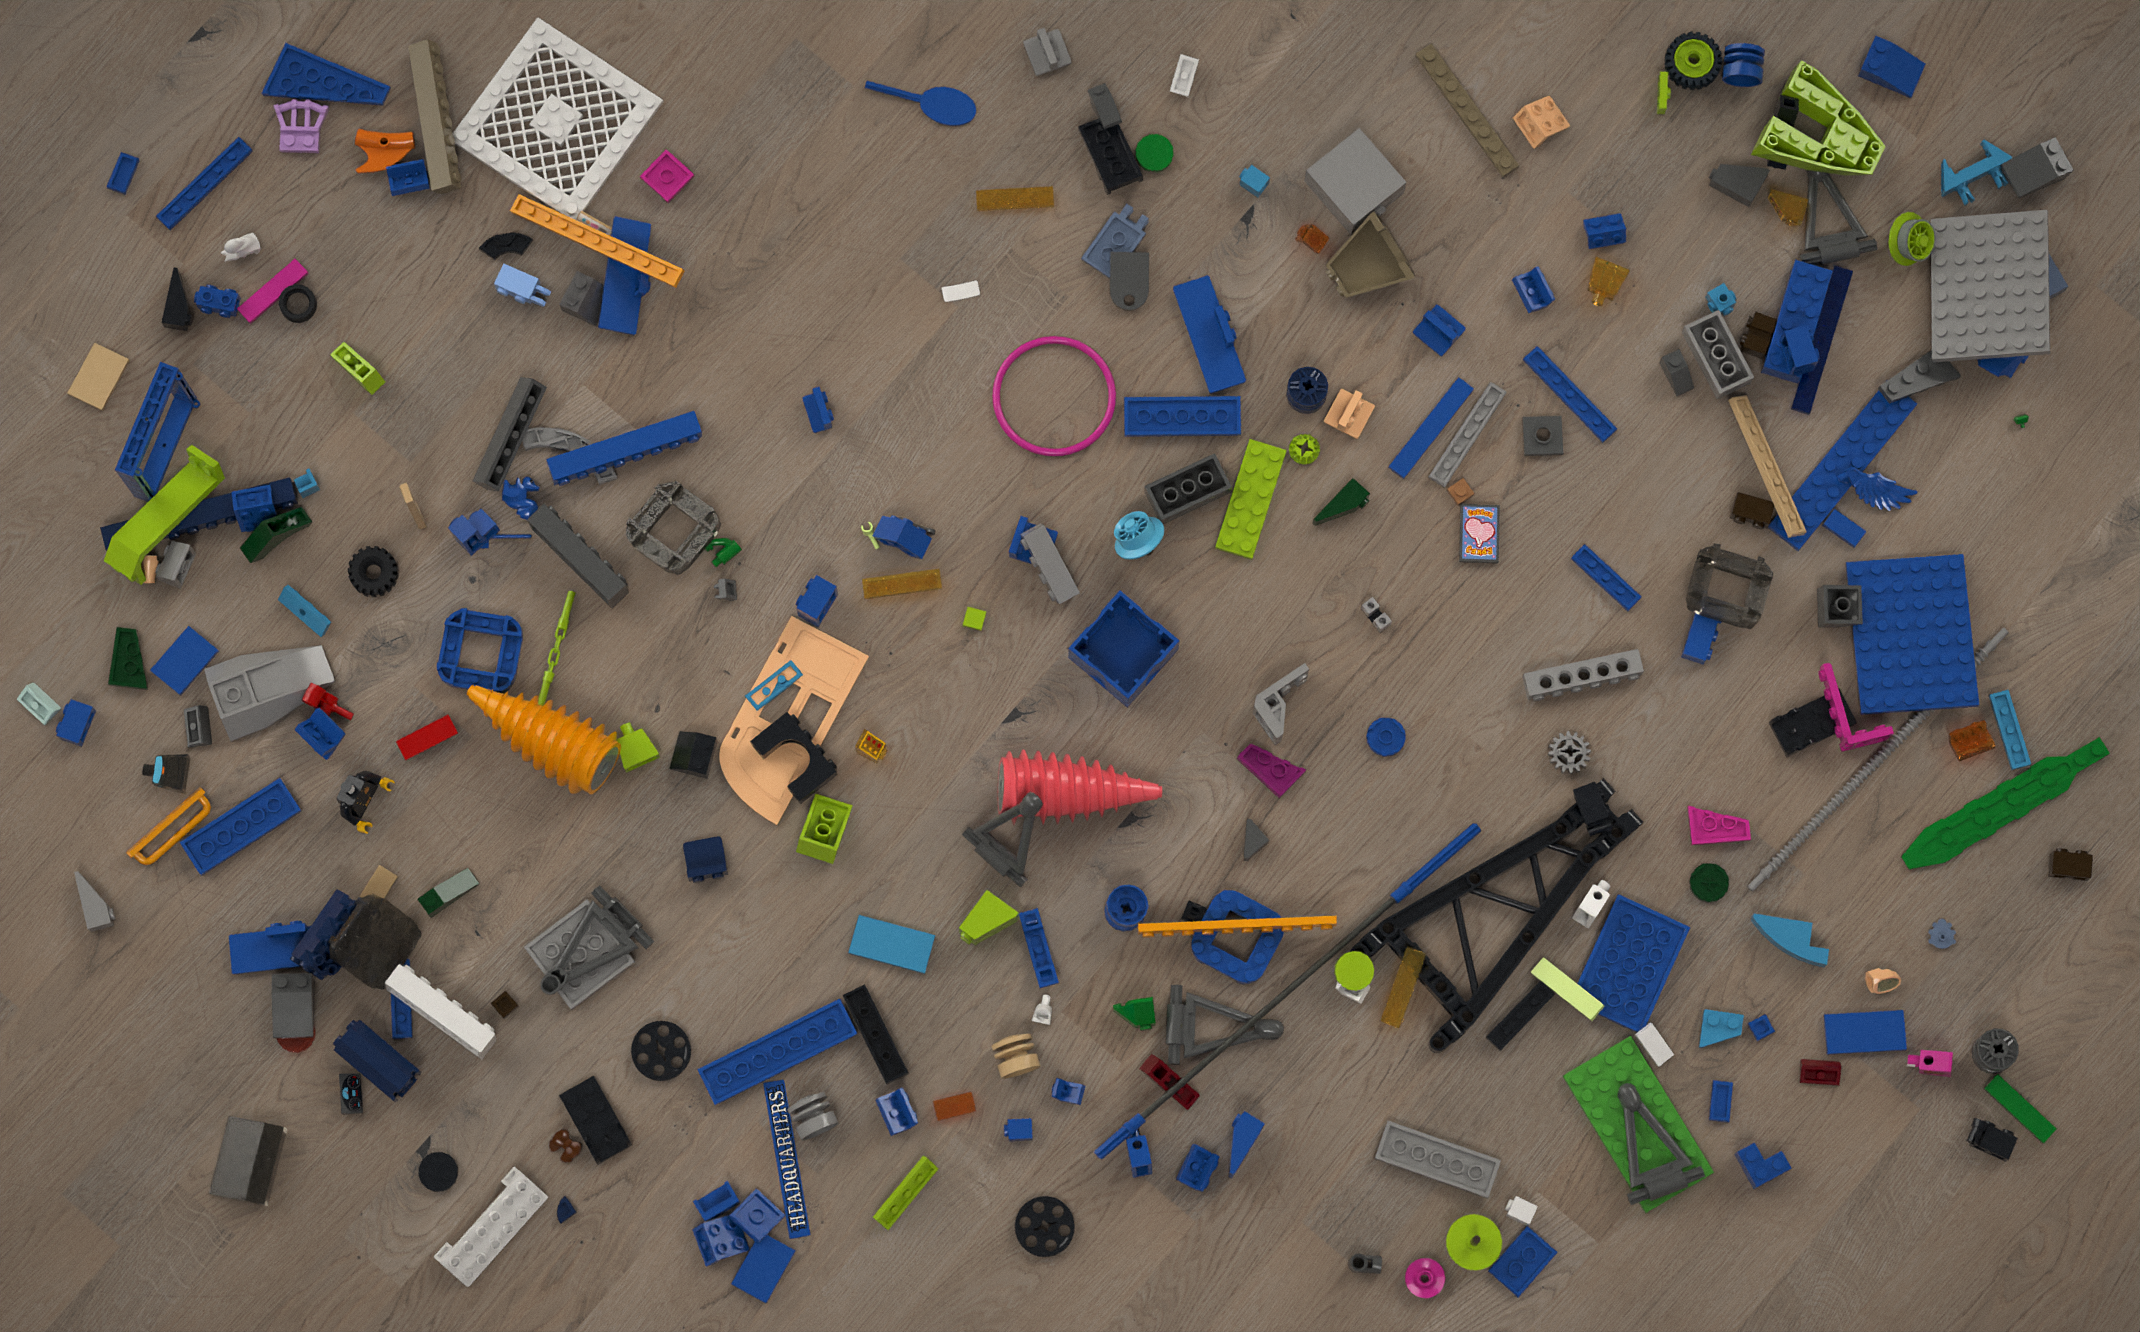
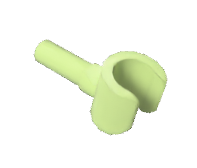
M868 522L870 529L864 530L863 526H861L862 532L865 536L869 537L875 549H878L880 546L873 537V525L871 522Z

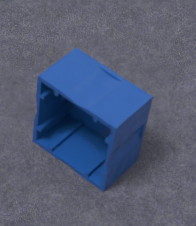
M1119 591L1104 607L1096 621L1087 627L1068 648V658L1128 708L1178 651L1180 640L1161 624L1149 618L1141 607L1122 591Z

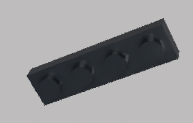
M1540 981L1486 1036V1039L1501 1051L1555 994Z

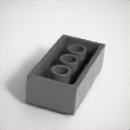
M1215 453L1145 485L1144 492L1157 518L1163 524L1231 493L1232 490Z

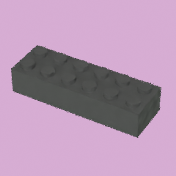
M543 504L527 519L530 528L612 609L629 593L626 579L620 573L616 575L612 565L607 560L602 561L597 550L592 546L588 547L585 542L586 540L578 532L574 534V531L571 529L572 526L565 519L561 521L558 512L551 505L547 507Z

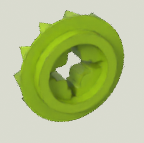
M1300 434L1294 437L1289 445L1291 458L1299 464L1306 465L1314 462L1320 453V445L1317 439L1310 434ZM1308 442L1307 448L1310 449V451H1306L1303 454V456H1301L1302 449H1300L1299 446H1304V444Z

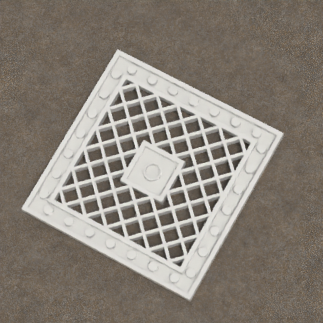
M537 18L455 129L453 136L455 145L553 210L576 220L580 211H585L660 108L663 100L540 18ZM550 52L551 60L540 61V53ZM553 52L556 53L557 55H559V56L562 57V58H556V59H554V58H553ZM536 55L537 62L530 63ZM565 62L566 70L556 72L555 64ZM568 62L577 68L569 69ZM552 64L553 72L543 74L541 66ZM529 68H539L540 75L529 76ZM525 70L526 77L519 78ZM581 72L582 80L572 82L570 74ZM584 72L592 78L585 80ZM558 76H568L569 83L558 84ZM554 77L555 85L545 87L544 79ZM541 80V88H531L530 81ZM527 82L529 90L518 92L517 84ZM599 82L609 89L601 90ZM586 84H597L598 91L587 92ZM514 85L515 92L508 93ZM583 85L584 93L574 95L573 87ZM570 88L571 95L560 97L559 89ZM547 91H557V97L551 94L547 99ZM543 92L544 100L534 102L533 94ZM612 93L613 101L603 103L602 95ZM615 93L624 99L616 100ZM530 95L531 103L520 104V96ZM599 95L600 103L589 105L588 97ZM516 97L517 105L507 107L506 99ZM585 98L587 106L576 108L575 100ZM503 100L504 107L497 109V107ZM572 100L573 108L566 104L565 101ZM628 103L629 111L618 113L617 105ZM542 106L536 114L535 107ZM605 107H615L616 114L605 115ZM532 108L533 115L523 117L521 109ZM601 108L602 116L592 118L591 110ZM519 110L520 118L509 120L508 112ZM588 111L589 119L581 120L583 114L580 112ZM505 112L506 120L496 122L495 114ZM492 115L493 123L486 124ZM627 117L621 125L620 118ZM617 119L618 127L607 128L606 120ZM531 121L529 125L533 129L525 130L524 122ZM603 121L605 129L594 131L593 123ZM521 123L522 131L512 132L510 124ZM590 123L591 131L581 133L579 125ZM507 125L509 133L498 135L497 127ZM577 126L578 134L570 135ZM494 128L495 136L485 137L484 129ZM616 132L610 140L608 133ZM536 133L538 141L527 143L526 135ZM540 133H541L542 135H544L545 137H547L548 139H546V140H541V139H540ZM606 134L607 142L596 144L595 136ZM523 136L524 143L514 145L513 137ZM592 136L593 144L583 146L582 138ZM510 138L511 146L500 147V139ZM579 139L580 147L570 148L568 140ZM496 140L497 147L489 143V141ZM564 142H566L567 149L556 151L555 143L562 147ZM552 143L553 151L543 153L542 145ZM539 146L540 154L529 155V147ZM605 147L601 154L598 155L597 148ZM525 148L527 156L516 158L515 150ZM595 149L596 157L585 159L584 151ZM512 151L513 158L504 152ZM581 151L582 159L572 161L571 153ZM568 154L569 162L558 163V155ZM554 156L556 164L545 166L544 158ZM541 159L542 167L532 168L531 160ZM528 161L529 169L519 162ZM594 162L590 169L587 170L586 164ZM583 164L585 172L574 174L573 166ZM570 167L571 175L561 176L560 168ZM557 169L558 177L548 179L546 171ZM537 172H543V173H544V179H543L542 177H540L539 175H537L536 173H537ZM582 178L580 183L576 186L575 179ZM572 180L574 187L563 189L562 181ZM559 182L560 189L551 183Z

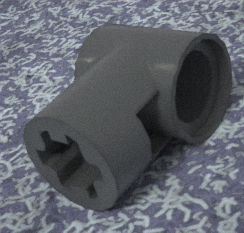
M1355 1254L1349 1259L1348 1267L1353 1273L1381 1274L1382 1256ZM1355 1258L1362 1260L1363 1267L1361 1269L1354 1267L1353 1260ZM1368 1260L1371 1261V1268H1366Z

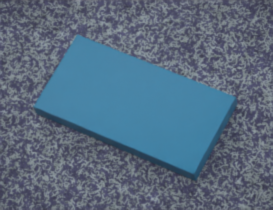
M859 915L848 953L925 974L935 935Z

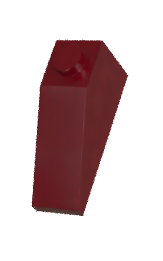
M1153 1054L1139 1068L1165 1092L1181 1079L1170 1067ZM1186 1083L1171 1097L1186 1110H1189L1200 1094Z

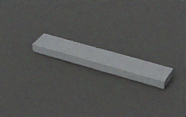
M1492 382L1489 383L1430 473L1429 479L1443 488L1446 487L1507 392Z

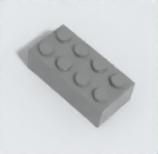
M1719 310L1684 326L1682 334L1716 399L1752 383L1754 376Z

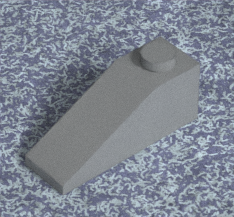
M78 871L74 872L87 929L92 932L114 926L113 920H116L113 908L110 909L108 904Z

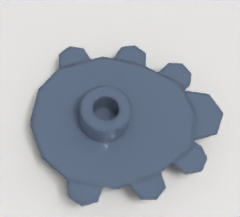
M1944 919L1938 920V924L1932 923L1934 929L1929 930L1931 939L1928 942L1944 949L1956 943V940L1953 939L1956 931L1950 929L1952 927L1951 923L1946 924Z

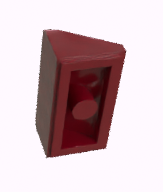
M1801 1059L1799 1082L1839 1086L1842 1069L1841 1063L1838 1061Z

